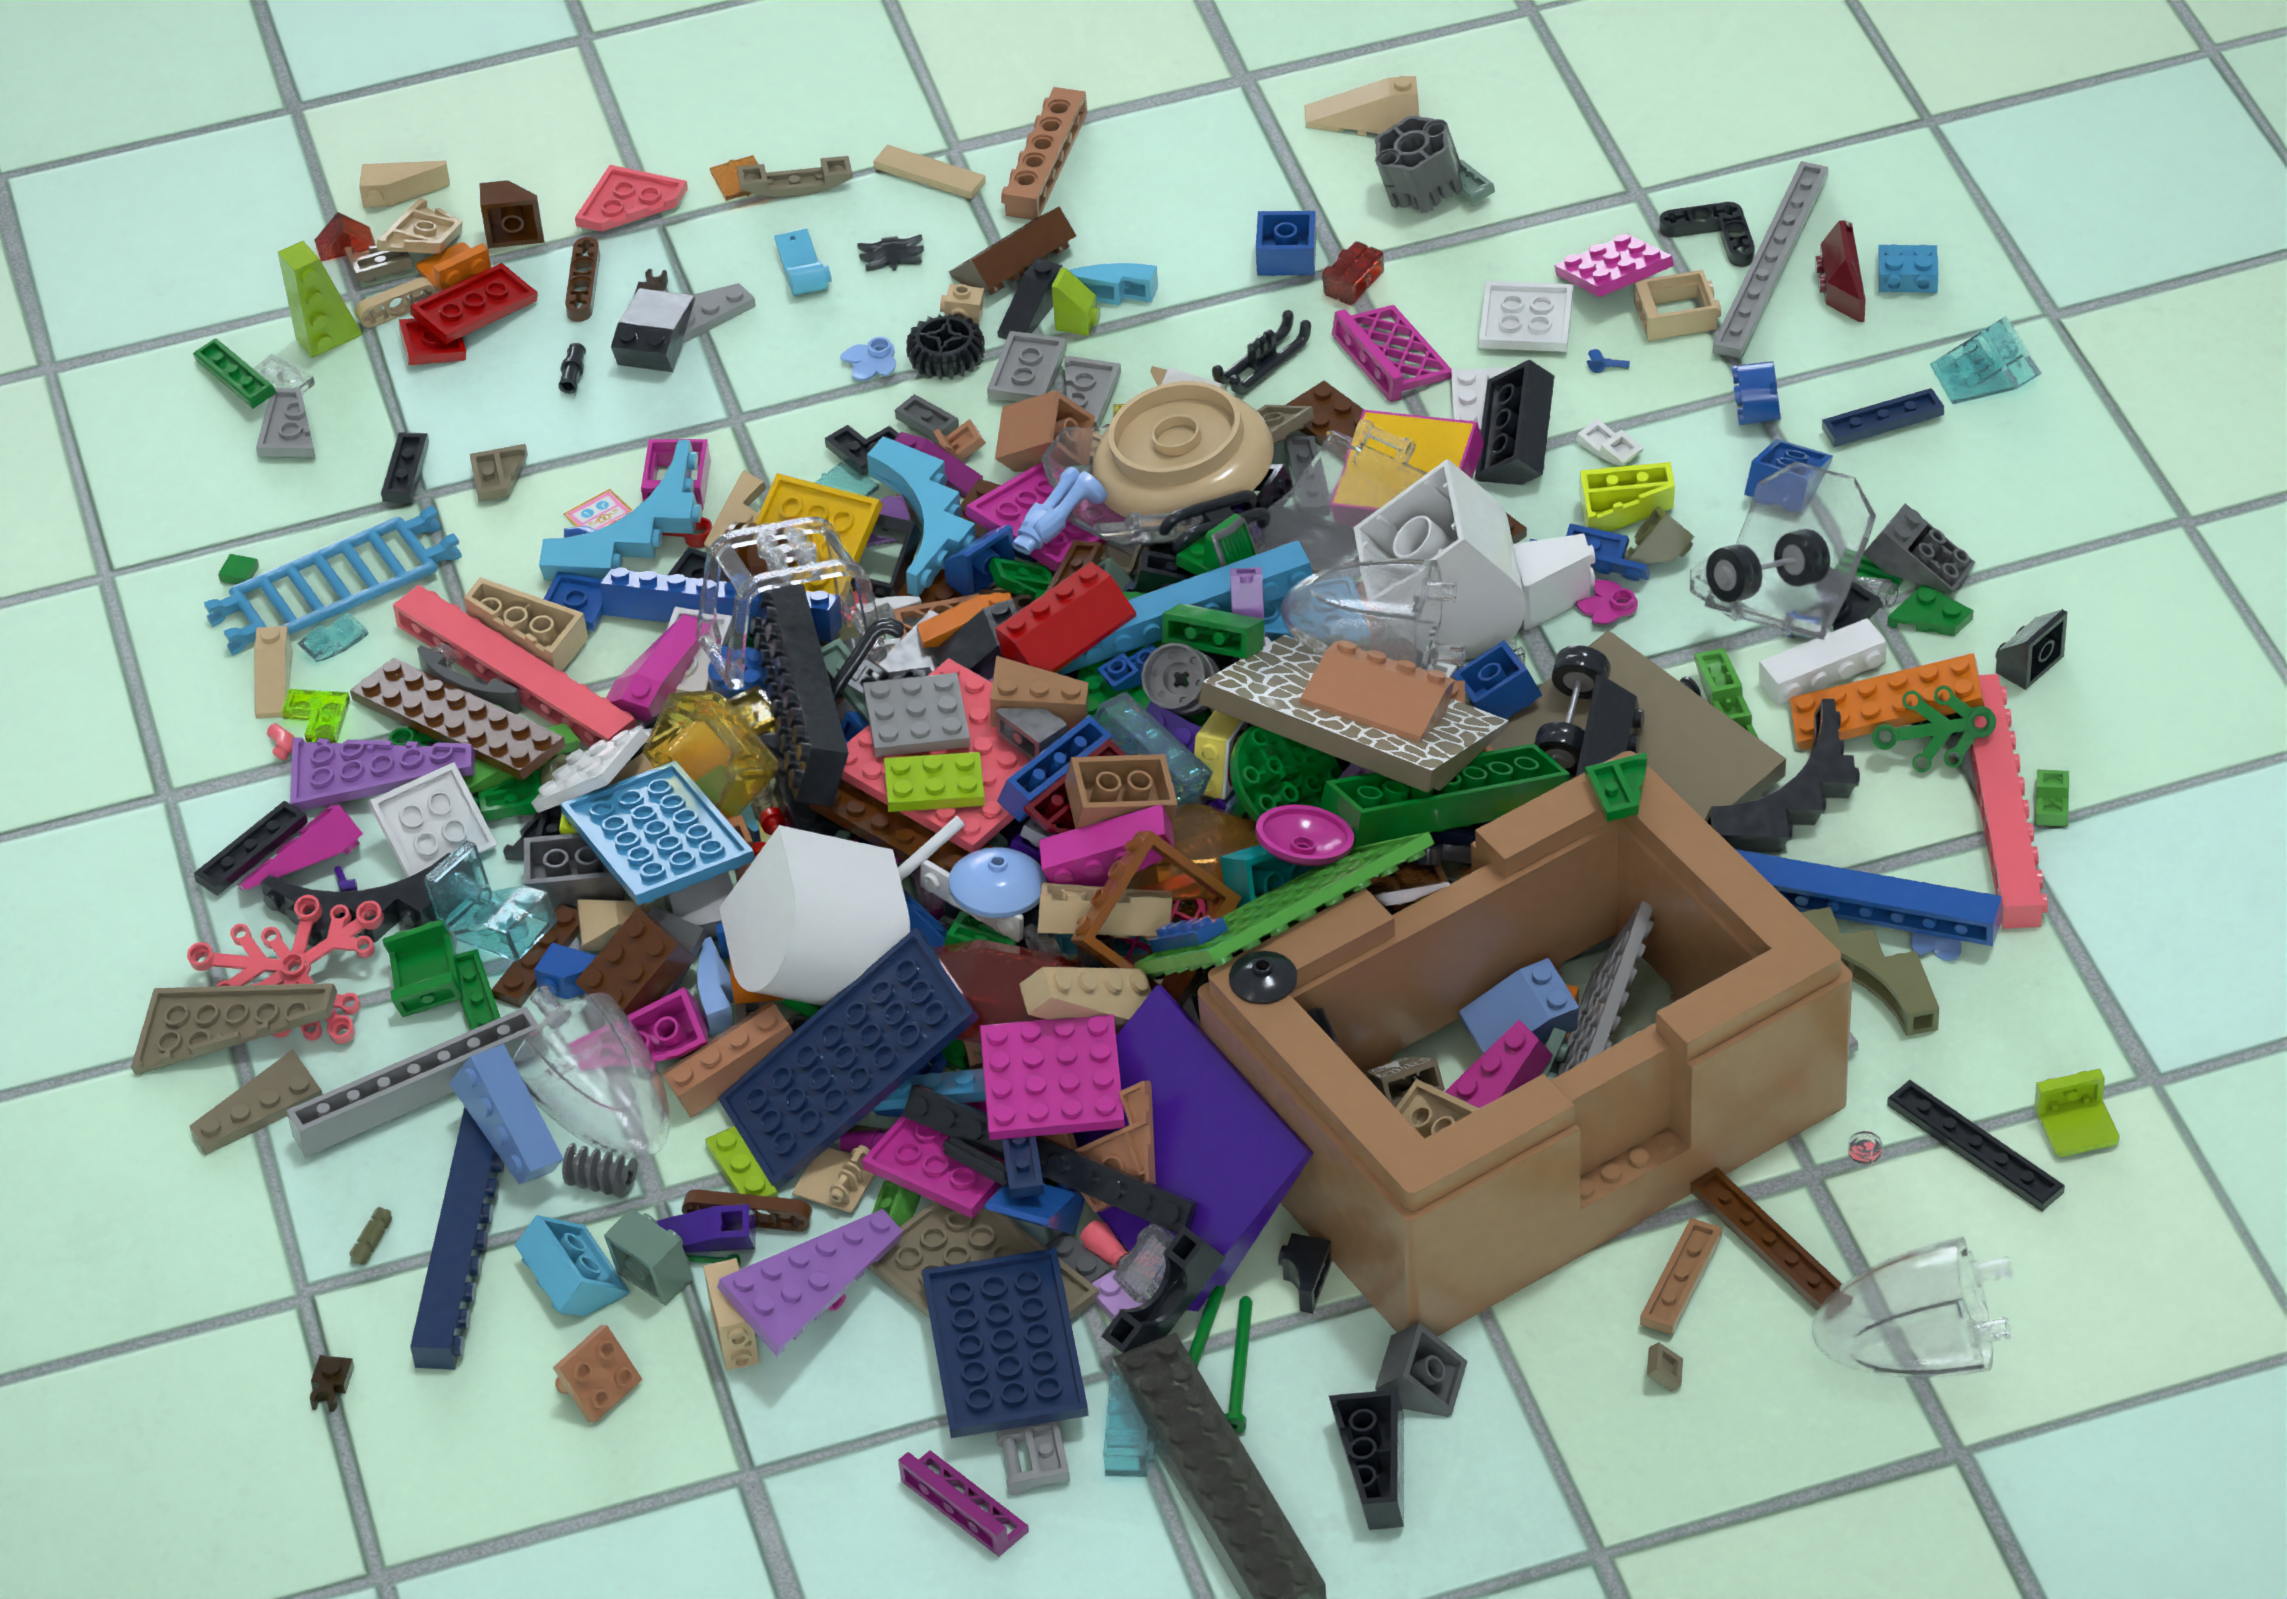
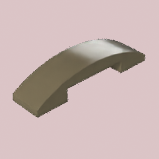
M849 156L820 158L821 167L767 173L764 164L736 167L741 190L769 197H797L815 194L839 186L853 178Z

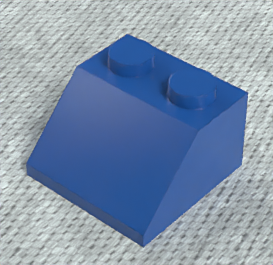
M1007 524L991 530L944 561L946 583L963 596L978 594L980 589H989L994 586L995 581L989 569L993 557L1015 561L1014 548L1011 544L1013 542V527Z

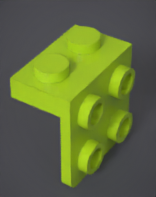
M2100 1068L2036 1082L2034 1110L2055 1155L2059 1157L2109 1147L2119 1143L2120 1135L2103 1101L2105 1077Z

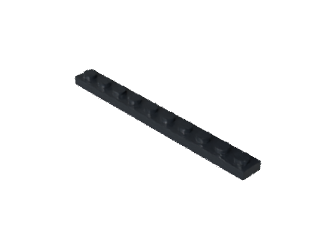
M912 1085L903 1117L950 1137L954 1136L971 1146L1004 1159L1001 1139H989L987 1113L924 1086ZM1036 1136L1042 1176L1175 1233H1179L1183 1226L1190 1230L1198 1202L1047 1138Z

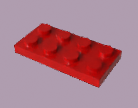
M500 263L410 305V315L445 344H448L536 302L538 292L503 263Z

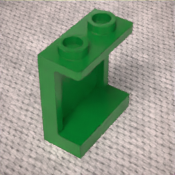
M443 920L428 922L423 926L400 931L382 939L383 946L389 954L395 988L390 991L391 1000L402 1017L463 999L453 935Z

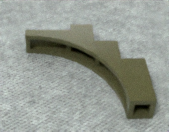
M1831 907L1801 912L1806 919L1840 950L1841 961L1853 973L1852 981L1867 989L1886 1005L1897 1018L1906 1036L1938 1030L1940 1008L1917 951L1884 957L1873 929L1841 935Z

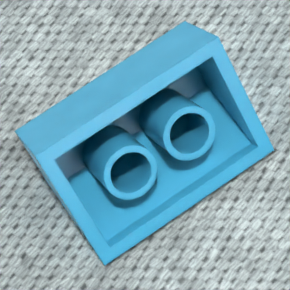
M536 1215L515 1244V1247L522 1256L523 1263L531 1269L537 1278V1284L546 1291L552 1300L553 1308L563 1315L572 1314L584 1317L626 1297L630 1292L585 1225Z

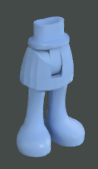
M1074 467L1066 468L1060 475L1059 483L1043 504L1035 502L1028 511L1021 527L1017 531L1018 537L1011 543L1012 547L1026 555H1029L1034 549H1041L1043 543L1047 544L1065 528L1066 519L1078 503L1086 499L1092 504H1101L1106 500V490L1088 472L1083 471L1080 474Z

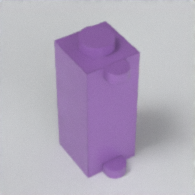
M1261 567L1231 568L1232 613L1264 619ZM1264 629V646H1265V629Z

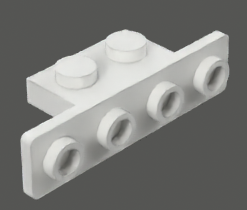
M928 860L921 863L920 884L928 892L937 895L1016 942L1023 939L1024 917L1022 914L1007 918H989L963 909L954 901L950 894V873Z

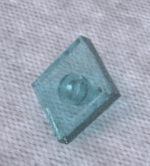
M468 840L424 877L437 919L443 920L448 929L475 905L485 906L486 903L484 901L489 903L492 898V890L477 846Z

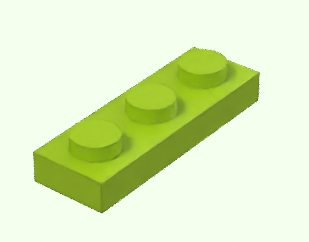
M735 1126L705 1139L706 1148L735 1193L778 1197V1192L774 1185L772 1186Z

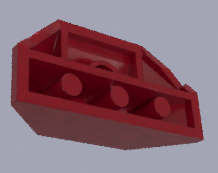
M1839 220L1820 244V256H1815L1816 274L1821 273V275H1818L1819 293H1824L1826 305L1858 322H1865L1866 299L1852 222Z
M1107 739L1086 757L1122 756L1127 754L1114 742ZM1066 774L1023 809L1046 832L1060 834L1075 829L1064 782Z

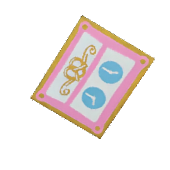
M608 489L563 513V515L576 527L590 526L598 530L633 510L611 489Z

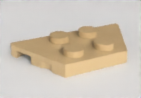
M419 198L377 239V250L440 254L462 232L463 222L454 216L448 215L440 208H436L435 212L427 208V200Z

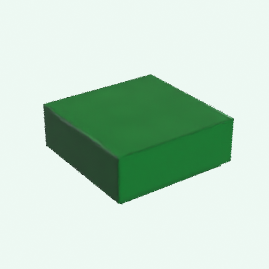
M229 554L218 573L220 582L237 585L253 578L259 568L258 559Z

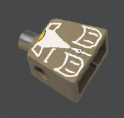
M1404 1057L1366 1072L1367 1078L1395 1108L1417 1079L1416 1077H1418L1420 1072L1422 1082L1441 1091L1445 1090L1437 1058Z

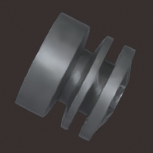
M1170 643L1161 645L1150 653L1143 665L1141 679L1143 690L1152 702L1176 714L1192 716L1201 714L1209 708L1199 704L1202 682L1220 671L1213 659L1204 653L1184 644ZM1186 676L1188 677L1187 681L1189 682V685L1187 687H1185L1186 683L1184 681V678Z

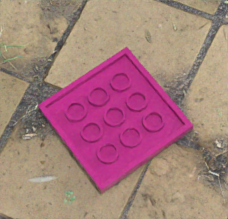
M1042 461L966 505L965 516L989 531L1009 524L1013 527L1014 541L1018 537L1017 531L1021 527L1028 511L1035 502L1043 504L1059 483L1062 472L1047 462ZM1084 499L1069 514L1065 521V528L1047 544L1043 543L1041 549H1034L1029 556L1056 572L1073 540L1099 542L1103 545L1132 528L1134 520L1117 514L1105 503L1096 505Z
M1114 1014L980 1026L990 1140L1125 1127L1123 1104L1119 1095L1121 1082Z
M986 1101L964 1103L987 1113ZM903 1115L862 1159L864 1170L972 1219L1002 1186L947 1156L942 1145L944 1141H948L950 1136L903 1117ZM978 1149V1150H980V1151H982V1152H984V1153H986V1154L992 1156L993 1158H995V1159H997V1160H999V1161L1005 1163V1160H1004V1159L999 1158V1157H997V1156H995V1155H992V1154H990V1153H988V1152H985V1151H983V1150H981V1149Z

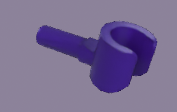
M336 866L334 872L338 878L340 891H358L356 879L347 880L342 868Z

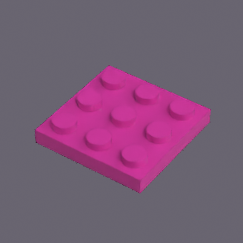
M1620 234L1615 236L1613 241L1593 245L1584 253L1569 255L1564 258V261L1555 264L1554 267L1557 276L1601 297L1673 267L1674 263L1672 255L1630 234Z

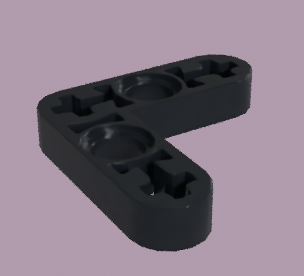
M1721 202L1664 211L1660 215L1659 229L1664 236L1681 237L1719 231L1731 264L1745 267L1750 265L1754 259L1755 245L1743 210L1735 202ZM1695 218H1706V219H1708V220H1706V221H1695L1694 219H1695ZM1731 232H1739V233H1741L1742 235H1740V236H1731V235H1729V233H1731ZM1739 247H1742V252H1743V253H1741V252H1740L1739 250H1737V249H1738Z
M1433 841V845L1424 849L1426 855L1413 861V863L1425 865H1442V860L1471 863V845Z

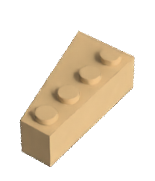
M481 577L464 596L469 616L478 618L485 626L493 631H499L506 639L514 644H520L527 652L535 657H541L548 665L558 671H563L588 640L584 613Z

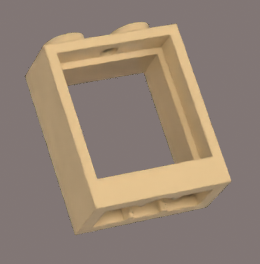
M1703 270L1644 279L1634 283V304L1648 341L1717 330V317H1721V305L1719 300H1714L1712 281H1707ZM1697 298L1701 306L1700 308L1659 314L1656 308V304Z
M737 1258L704 1265L703 1269L710 1309L725 1369L744 1368L748 1365L759 1363L754 1330L717 1288L719 1278L739 1270Z

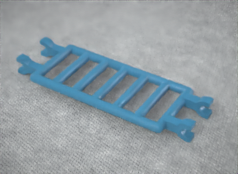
M432 505L424 509L419 516L408 521H404L401 517L392 518L232 586L229 590V597L220 601L212 599L204 602V607L209 612L207 619L212 627L222 623L226 616L241 610L250 625L240 629L230 628L224 631L225 637L230 642L227 644V648L232 655L241 652L247 644L255 641L256 628L267 627L244 594L261 588L286 623L281 626H287L289 635L435 573L438 569L436 563L445 559L456 560L462 557L460 550L456 546L459 545V539L452 533L444 537L439 544L428 549L424 548L416 535L425 531L433 533L441 530V525L436 520V517H439L438 511ZM397 530L422 565L406 572L381 536ZM370 542L395 577L379 583L354 548ZM343 553L365 583L367 589L352 595L327 559ZM316 565L340 600L324 607L299 571ZM288 576L313 612L296 618L272 582Z

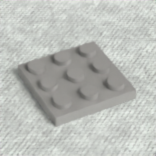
M957 673L863 683V693L875 757L970 747V735Z

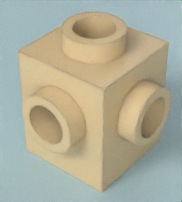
M950 284L947 295L941 296L940 312H944V316H948L951 312V315L954 317L961 314L964 319L972 318L974 324L980 325L984 307V288L971 287L964 284Z

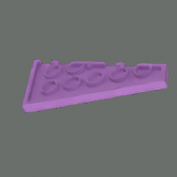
M293 738L290 804L302 811L384 794L455 762L462 777L475 775V753L472 744L436 743L431 747L419 746L418 742H407L405 746L393 745L392 741L347 739L343 743H330L329 739L318 738L317 742H305L303 738Z
M881 1209L719 1278L717 1288L775 1356L778 1357L784 1351L785 1346L792 1339L796 1340L812 1320H817L847 1291V1287L854 1280L858 1281L873 1262H878L901 1240L903 1231Z

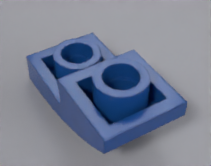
M1149 644L1129 658L1122 652L1099 667L1097 671L1114 691L1141 685L1143 665L1150 653L1156 650V648Z

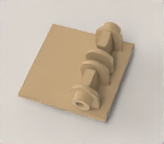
M860 1145L858 1148H854L851 1154L828 1147L808 1165L792 1191V1195L853 1213L875 1174L864 1170L862 1165V1159L870 1150L866 1146Z

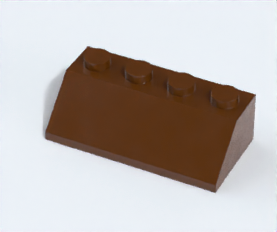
M1060 206L1033 219L950 270L949 274L961 284L984 288V292L988 291L989 295H992L1005 287L1002 282L1010 278L1013 282L1022 277L1026 272L1024 268L1032 265L1037 258L1048 261L1046 256L1048 253L1053 251L1057 255L1069 248L1068 241L1077 235Z

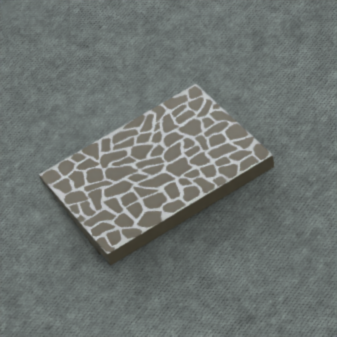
M1283 635L1263 647V650L1253 656L1241 659L1204 680L1199 704L1427 793L1432 788L1440 791L1508 728L1509 720L1450 698L1446 715L1419 743L1299 703L1300 697L1326 650L1287 635Z

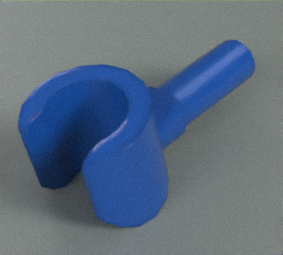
M1598 349L1590 350L1588 355L1591 360L1586 361L1590 370L1594 373H1599L1606 367L1629 368L1630 361L1604 358Z

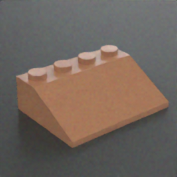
M1341 640L1335 641L1326 650L1301 695L1299 703L1420 743L1446 715L1455 680L1446 677V674L1441 671H1427L1416 667V664L1411 661H1396L1387 658L1383 652L1362 650L1350 641Z

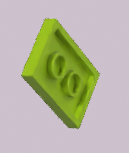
M980 752L884 758L888 812L985 806Z

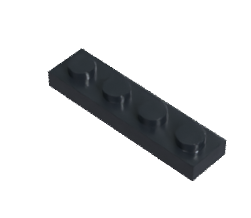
M284 800L195 871V881L218 896L308 823L306 813Z

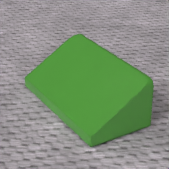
M888 1180L883 1181L872 1213L883 1209L900 1227L914 1216L921 1195Z

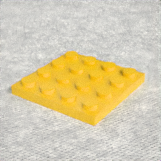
M776 473L755 523L759 526L763 523L786 525L792 532L795 543V563L788 582L804 584L805 591H825L828 594L840 595L841 604L881 512L883 503L879 499Z

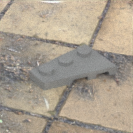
M739 283L693 294L695 301L682 342L685 343L756 307L755 298Z
M1064 355L1067 398L1095 416L1093 430L1098 431L1120 377L1121 364Z
M275 388L277 393L268 400L256 445L257 455L266 457H316L301 388Z

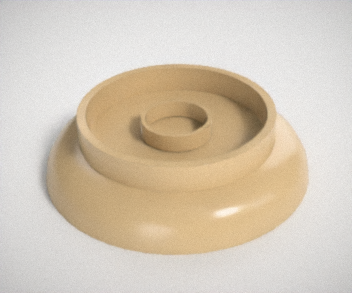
M1199 381L1171 382L1158 385L1136 395L1120 408L1096 448L1092 464L1093 477L1106 490L1107 497L1103 503L1111 510L1134 521L1161 524L1169 514L1180 508L1242 490L1253 491L1263 480L1271 466L1274 442L1272 434L1259 412L1241 399L1230 395L1224 389ZM1202 515L1183 520L1179 523L1192 522L1200 520L1203 517Z

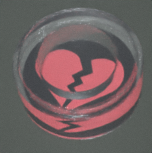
M1857 1132L1849 1139L1848 1154L1857 1163H1874L1882 1155V1140L1873 1132Z

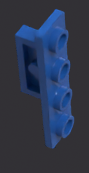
M1569 524L1566 536L1584 534L1587 545L1593 546L1595 563L1590 564V567L1595 572L1605 575L1614 572L1622 574V577L1631 581H1639L1640 578L1649 579L1650 572L1646 564L1624 559L1630 541L1628 536Z

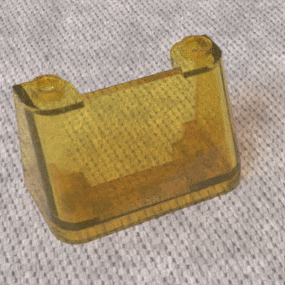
M708 690L669 693L642 751L654 768L676 760L726 819L738 816L773 779L779 768V762L727 699L717 692Z

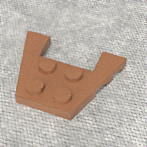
M1141 1081L1119 1091L1129 1126L1080 1148L1077 1147L1073 1133L1042 1135L1044 1138L1156 1185L1152 1085L1150 1081ZM1081 1193L1094 1212H1102L1113 1207L1110 1204Z

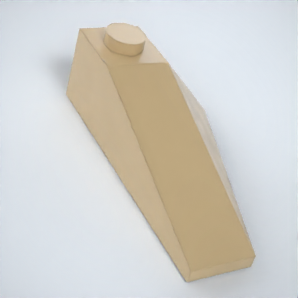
M1416 76L1386 78L1304 105L1306 128L1333 132L1349 129L1356 130L1357 135L1367 136L1368 132L1380 134L1408 116H1419Z

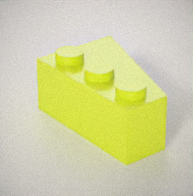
M1671 462L1581 470L1579 494L1585 527L1612 532L1648 518L1657 506L1664 511L1673 509L1675 483Z

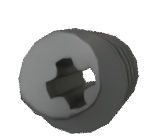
M571 1143L567 1147L562 1165V1175L565 1184L569 1186L577 1185L581 1189L589 1187L593 1192L601 1190L606 1195L613 1193L618 1198L628 1194L637 1174L638 1163L636 1158H631L628 1165H625L626 1158L622 1154L617 1157L614 1163L612 1152H606L602 1160L600 1149H594L589 1157V1148L587 1146H582L578 1154H576L577 1146L575 1143Z

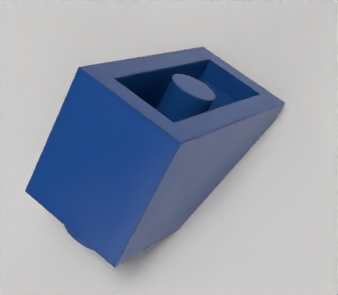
M551 943L534 969L538 991L563 999H570L585 994L586 992L575 981L597 955Z

